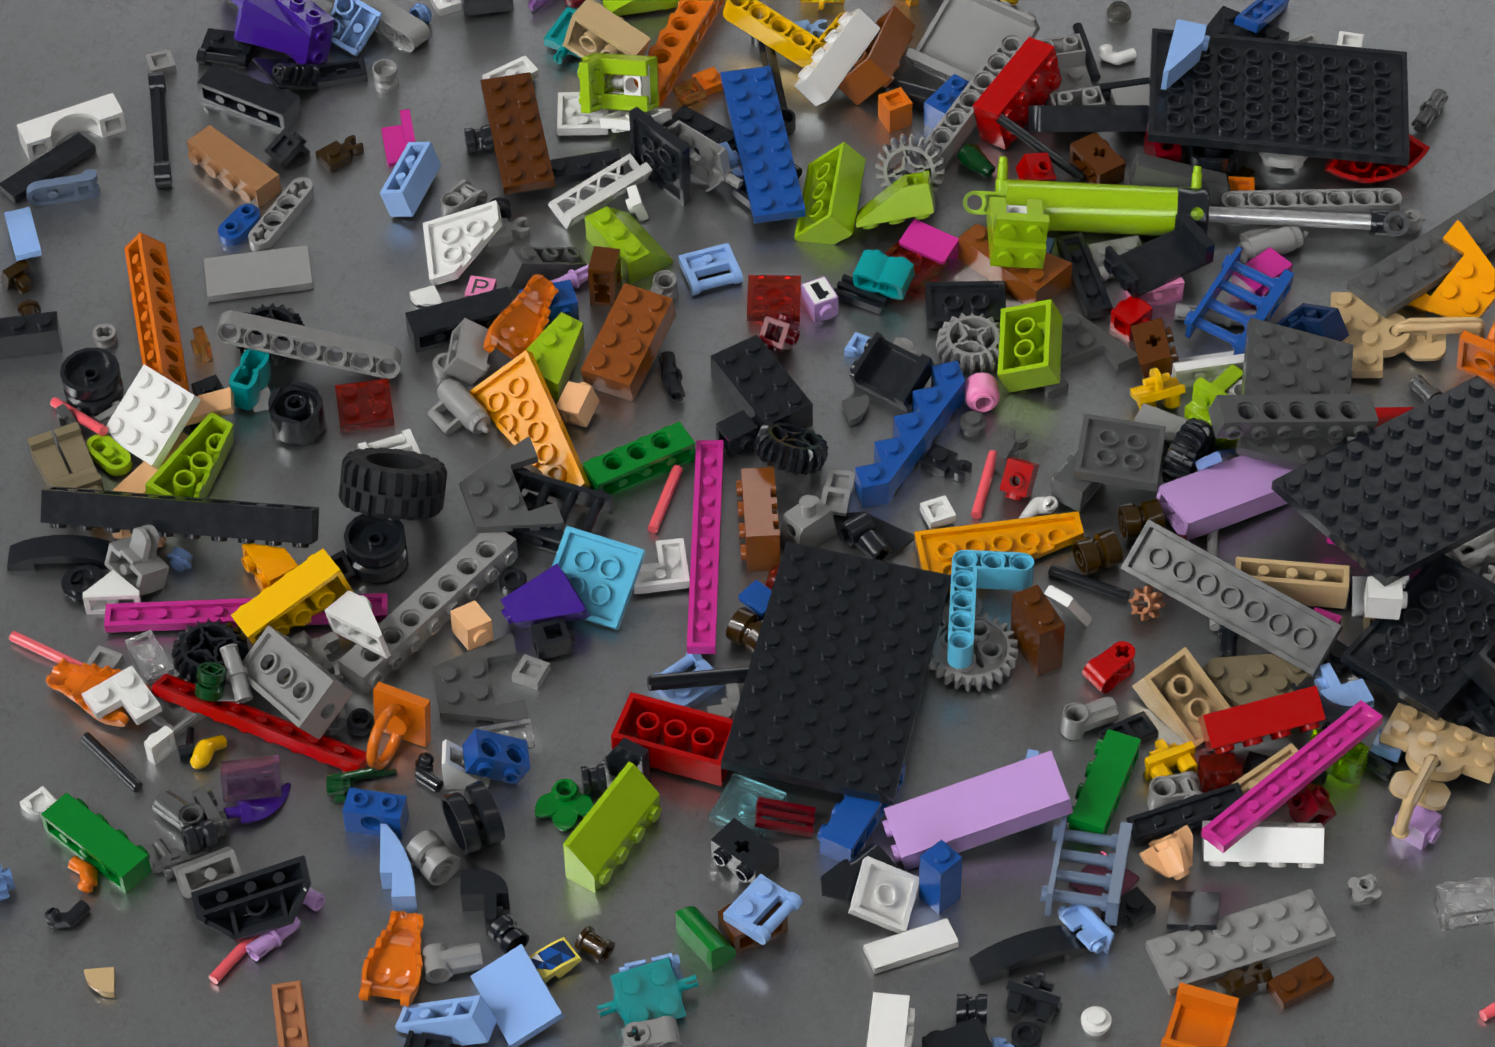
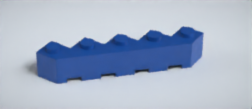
M958 361L931 366V387L913 391L912 413L894 416L893 438L874 442V464L855 467V491L862 509L889 504L894 497V492L900 484H904L912 473L914 465L919 459L924 457L932 446L934 438L938 433L941 434L951 420V415L964 403L965 379Z

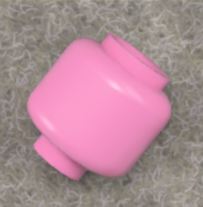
M982 372L975 373L966 379L964 396L967 406L971 410L981 413L993 410L998 405L1000 393L998 382L994 376Z

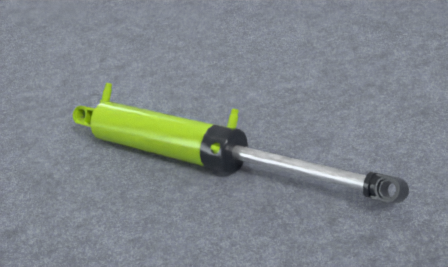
M1000 156L995 191H970L963 199L965 210L971 214L987 215L990 197L1006 198V205L1026 206V199L1042 200L1043 215H1049L1048 231L1160 237L1175 229L1176 215L1184 211L1206 235L1208 232V222L1369 230V235L1394 237L1405 234L1410 225L1408 216L1398 210L1371 209L1370 214L1209 206L1210 192L1208 188L1202 187L1201 166L1193 167L1190 188L1008 179V158ZM971 195H978L982 199V206L978 210L969 208L967 200ZM1393 216H1399L1402 220V227L1397 231H1392L1388 225L1390 218Z

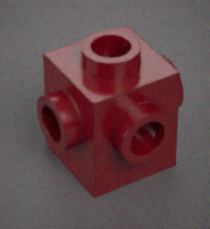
M780 312L777 313V316H765L760 326L759 338L764 344H767L769 350L782 353V350L792 349L797 344L800 337V331H798L800 324L793 322L792 316Z
M1309 783L1286 802L1290 809L1289 815L1296 823H1322L1324 826L1337 815L1329 800V792L1321 785Z

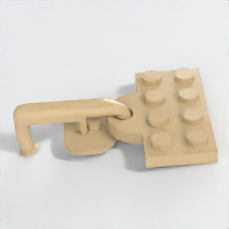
M1331 292V307L1339 309L1349 336L1342 342L1354 345L1351 378H1383L1384 358L1395 356L1401 352L1414 361L1439 360L1446 353V334H1462L1466 330L1485 339L1484 322L1479 317L1405 319L1402 315L1394 312L1384 318L1351 292Z
M1397 704L1379 739L1383 744L1402 749V751L1406 752L1405 760L1408 767L1412 769L1396 772L1389 785L1390 792L1394 796L1403 799L1396 824L1392 827L1391 831L1392 835L1397 839L1408 837V827L1416 805L1434 811L1442 810L1446 806L1451 792L1443 781L1456 779L1462 773L1490 784L1495 774L1494 737L1482 735L1468 727L1445 721L1441 717L1435 720L1409 705Z

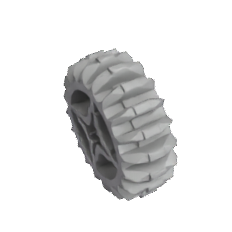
M911 133L909 140L906 139L904 134H901L900 142L893 137L890 140L891 146L888 144L883 145L882 149L885 153H878L877 158L880 161L875 164V168L881 170L876 173V178L884 179L880 183L881 188L890 186L896 181L895 178L911 174L912 172L905 170L908 161V164H912V167L915 166L913 173L931 168L933 192H937L938 187L936 184H942L943 178L940 175L945 174V168L940 165L944 164L945 160L942 157L936 158L941 150L939 148L931 150L934 145L933 141L928 142L926 145L924 144V135L917 141L915 140V134ZM912 150L921 153L926 157V159L916 158L913 155ZM902 151V163L896 164L894 168H890L891 158Z
M973 312L970 316H965L963 313H961L959 318L952 316L950 322H944L937 334L936 348L939 359L943 363L958 361L962 374L970 373V375H973L975 373H985V371L993 373L995 367H998L1000 322L995 323L993 317L986 319L983 313L980 316H975Z

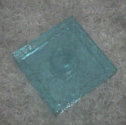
M734 772L708 815V821L725 827L735 818L764 838L768 830L754 827L758 797L786 801L787 793ZM762 816L764 819L775 820V818Z

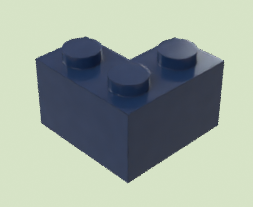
M1303 303L1276 323L1341 342L1349 336L1339 309L1334 307Z

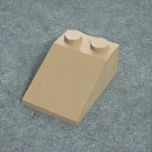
M1186 647L1132 686L1150 711L1183 741L1189 742L1192 740L1195 747L1204 742L1198 718L1208 713L1231 708Z

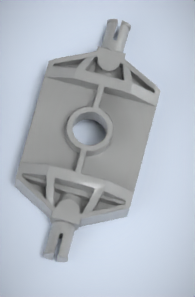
M680 120L668 127L672 134L688 144L690 148V174L709 185L705 190L706 192L721 182H726L737 190L741 187L743 180L731 173L732 169L730 168L726 148ZM694 148L699 150L700 155L695 152Z

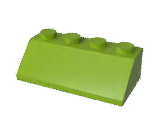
M841 143L808 164L802 194L806 217H798L794 239L797 241L835 245L853 234L866 159L847 143Z
M627 763L563 843L566 878L594 893L602 885H606L610 881L614 869L618 864L625 862L629 850L635 843L638 844L643 839L647 827L651 822L655 823L658 820L662 811L660 807V794L633 763Z

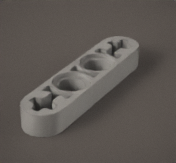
M304 177L294 179L249 232V247L253 252L270 250L314 196V190L310 179ZM286 204L294 205L292 209L286 210L282 208ZM271 221L281 222L277 226L268 225V223Z

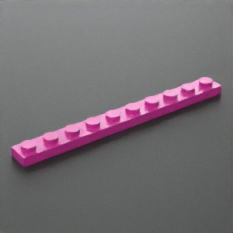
M696 440L687 654H716L724 440Z
M388 593L357 594L359 596L364 595L371 602V610L377 622H382L388 616ZM253 598L106 604L105 633L185 630L187 625L195 627L197 620L201 624L206 623L208 617L212 622H216L220 618L223 624L231 621L234 627H238L231 614ZM323 610L312 616V622L306 625L330 623Z

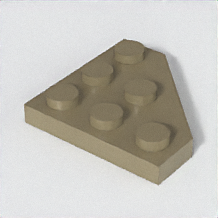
M1274 654L1211 658L1202 667L1203 671L1232 707L1281 695L1285 692H1293L1291 689L1293 682L1299 688L1312 677V675Z

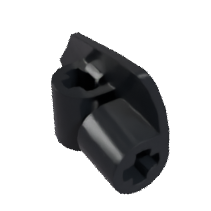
M866 512L847 513V516H833L837 535L848 546L855 544L870 559L885 562L914 540V534Z
M871 844L850 861L848 859L842 860L821 876L822 896L851 904L861 864L867 856L893 867H898L879 845Z

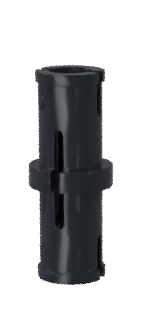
M671 351L662 352L658 356V361L662 370L661 380L666 386L668 399L671 402L682 401L683 397H685L681 382L683 377L681 370L677 367L675 354Z

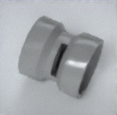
M390 59L376 61L372 66L375 90L380 94L386 95L396 92L399 88L397 64Z

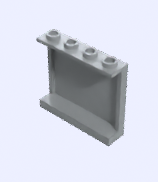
M944 0L916 49L909 47L905 58L909 66L944 82L953 74L970 82L1004 36L1009 34L1018 35L1022 38L1024 44L1029 36L1035 38L1040 27L1034 14L1027 10L1022 12L1016 10L1013 5L1003 0L1001 2L996 0Z

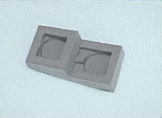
M829 468L821 501L832 511V514L847 516L855 485V471Z

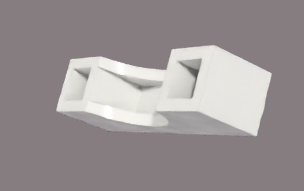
M113 93L17 124L20 143L30 162L35 161L54 149L63 137L74 132L87 131L105 138L127 130L124 113Z
M1373 576L1367 577L1364 593L1365 617L1399 620L1401 608L1406 609L1408 594L1407 591L1402 589L1406 585V576L1387 586H1383Z

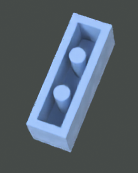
M408 142L380 191L390 217L413 216L440 169L441 163L431 142Z

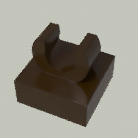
M25 259L19 260L2 271L1 283L6 290L16 286L17 290L23 294L31 288L28 285L31 283L29 263Z

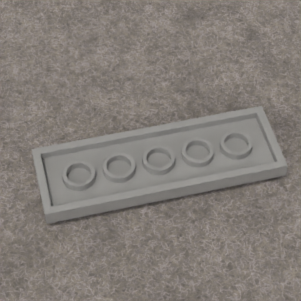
M1309 889L1218 918L1217 930L1189 931V929H1183L1146 941L1145 948L1170 996L1177 993L1180 982L1198 987L1217 981L1230 971L1239 968L1246 971L1256 961H1261L1264 966L1335 943L1336 934L1313 891Z

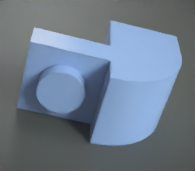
M1330 663L1320 666L1317 678H1315V686L1317 685L1325 717L1336 721L1360 700L1373 708L1374 699L1363 678L1341 684Z

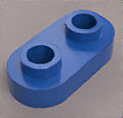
M244 204L234 210L218 227L220 242L227 246L240 244L261 219L259 208L252 204Z

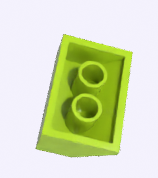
M606 206L585 217L586 239L593 246L620 249L621 275L629 285L673 263V259L630 213Z

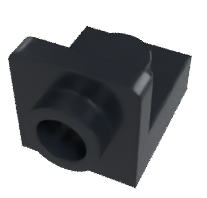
M285 128L264 150L283 168L300 151H303L306 155L310 153L304 146L307 141L296 131L292 135Z

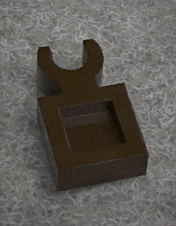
M351 135L342 144L336 140L315 152L316 159L332 173L352 162L351 156L362 154L364 147L362 142L356 143L355 135Z
M1256 961L1246 971L1239 968L1228 972L1224 977L1215 981L1218 993L1237 997L1240 1000L1258 990L1257 984L1266 983L1273 976L1269 966L1263 969L1262 962Z

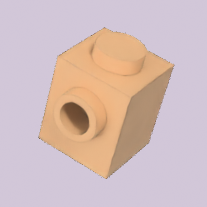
M568 381L556 407L563 422L587 428L600 400L594 392V388L588 383Z
M475 600L451 610L452 632L468 651L493 641L492 619Z

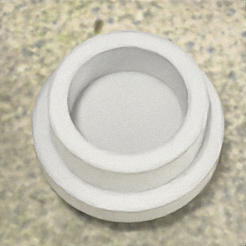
M1092 1006L1083 1011L1081 1025L1089 1035L1100 1036L1109 1030L1111 1015L1102 1007Z

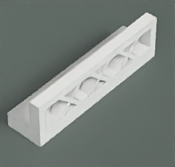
M630 153L549 202L548 206L567 230L585 219L586 216L598 211L627 193L626 188L635 184L638 186L647 181L652 168L647 162L640 166ZM628 163L633 170L626 175H620V167ZM603 177L615 179L613 183L605 188L599 187L600 179ZM584 189L594 191V194L587 199H579L580 191ZM562 202L574 204L565 213H563L558 205Z
M1234 351L1179 358L1178 362L1173 363L1170 378L1176 377L1180 384L1185 385V388L1193 387L1194 382L1199 377L1212 383L1232 364L1243 370L1244 354L1233 355Z

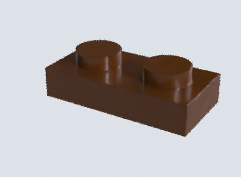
M1316 956L1272 978L1266 983V989L1282 1010L1332 986L1334 984V977L1320 958Z

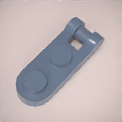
M87 169L78 175L32 182L26 188L27 200L34 206H47L95 198L100 194L97 173L93 169Z

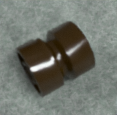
M1158 499L1141 501L1138 507L1134 503L1120 505L1117 508L1118 525L1124 541L1137 539L1148 519L1165 528L1164 514Z
M1112 530L1097 533L1093 539L1085 537L1072 543L1074 561L1082 575L1087 576L1099 572L1100 566L1110 568L1123 562L1120 542Z
M741 607L729 621L726 629V638L739 646L745 645L746 650L753 653L763 619L760 621V616L747 607Z

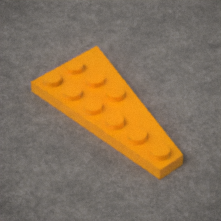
M525 350L469 391L486 409L487 414L496 424L495 426L513 445L530 437L538 456V462L532 465L537 467L545 476L585 488L591 486L531 351Z
M1079 511L914 531V540L921 569L951 575L952 557L960 550L1022 552L1031 555L1035 560L1084 538Z

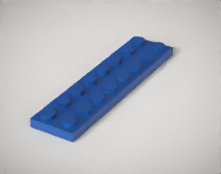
M763 66L720 72L721 84L754 224L806 217L804 201L771 67Z

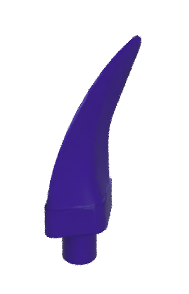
M284 784L264 798L236 800L237 806L224 808V813L227 819L238 818L241 824L262 820L281 807L290 792L291 784Z

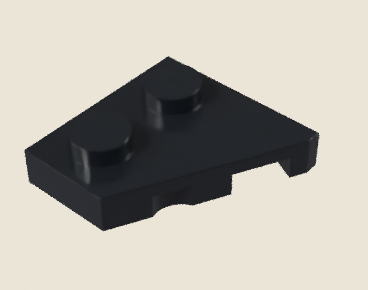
M625 737L600 762L604 763L605 772L614 777H617L627 763L631 762L651 783L649 750Z

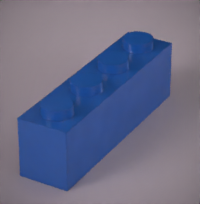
M905 764L903 765L896 795L905 782ZM844 795L845 797L842 802L835 804L828 824H823L818 832L817 840L820 841V854L839 862L844 859L850 861L861 852L885 814L884 808L889 807L890 804Z

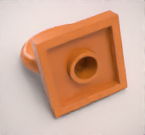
M1495 321L1487 339L1466 330L1463 331L1459 338L1456 369L1470 375H1478L1484 381L1494 385Z
M378 682L373 689L375 724L372 728L366 751L367 763L370 768L374 767L375 770H381L390 763L400 745L401 739L425 748L431 741L430 700ZM384 732L391 736L386 748L378 758L379 744Z

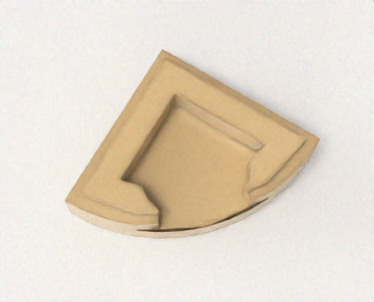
M114 967L84 969L86 982L89 987L100 993L103 997L115 998L116 972Z

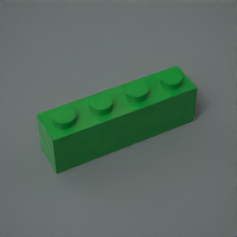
M1110 729L1107 730L1104 739H1098L1094 751L1096 758L1094 761L1088 762L1085 771L1087 779L1085 784H1079L1075 795L1076 805H1072L1073 813L1068 814L1067 822L1069 823V829L1107 835L1138 761L1141 739Z
M66 792L41 814L44 829L48 834L79 858L93 865L98 873L125 894L152 872L148 851L141 845L136 846L122 830H115L111 827L104 816L90 811L82 799H75Z

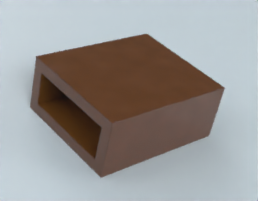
M1037 584L1012 594L1010 631L1014 632L1017 647L1035 675L1038 677L1062 667L1065 624L1039 585Z

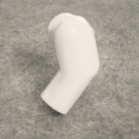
M1103 44L1099 47V57L1101 60L1111 64L1121 65L1137 59L1134 48L1115 52L1110 44Z
M1054 496L1033 498L1019 516V519L1051 514L1058 507V500Z

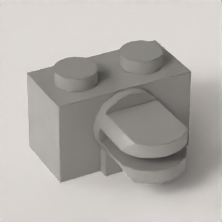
M147 524L134 528L132 536L109 543L104 565L110 571L114 570L138 589L140 596L164 589L169 571V566L156 554L160 536L152 525Z

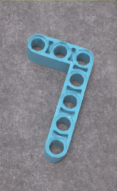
M960 550L953 555L947 661L950 666L957 669H965L973 662L976 588L1025 590L1030 588L1033 584L1034 559L1031 555L1022 552Z

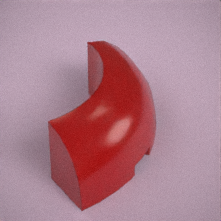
M1409 134L1410 159L1408 166L1329 159L1324 171L1350 182H1382L1398 177L1413 168L1426 155L1430 147Z

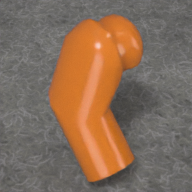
M73 856L68 863V868L80 875L81 880L77 885L78 889L89 894L93 891L94 886L98 884V871L93 865L77 856Z

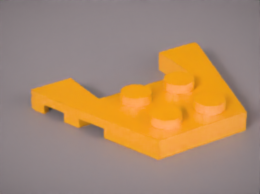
M1457 220L1443 237V242L1459 252L1463 257L1431 296L1425 293L1406 306L1440 317L1482 318L1495 302V268L1462 223Z

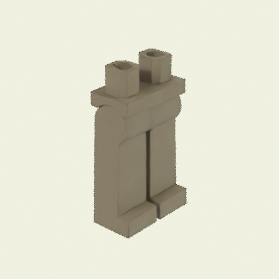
M78 421L54 429L58 448L51 430L27 438L31 457L47 487L59 486L104 490L102 478L97 473Z

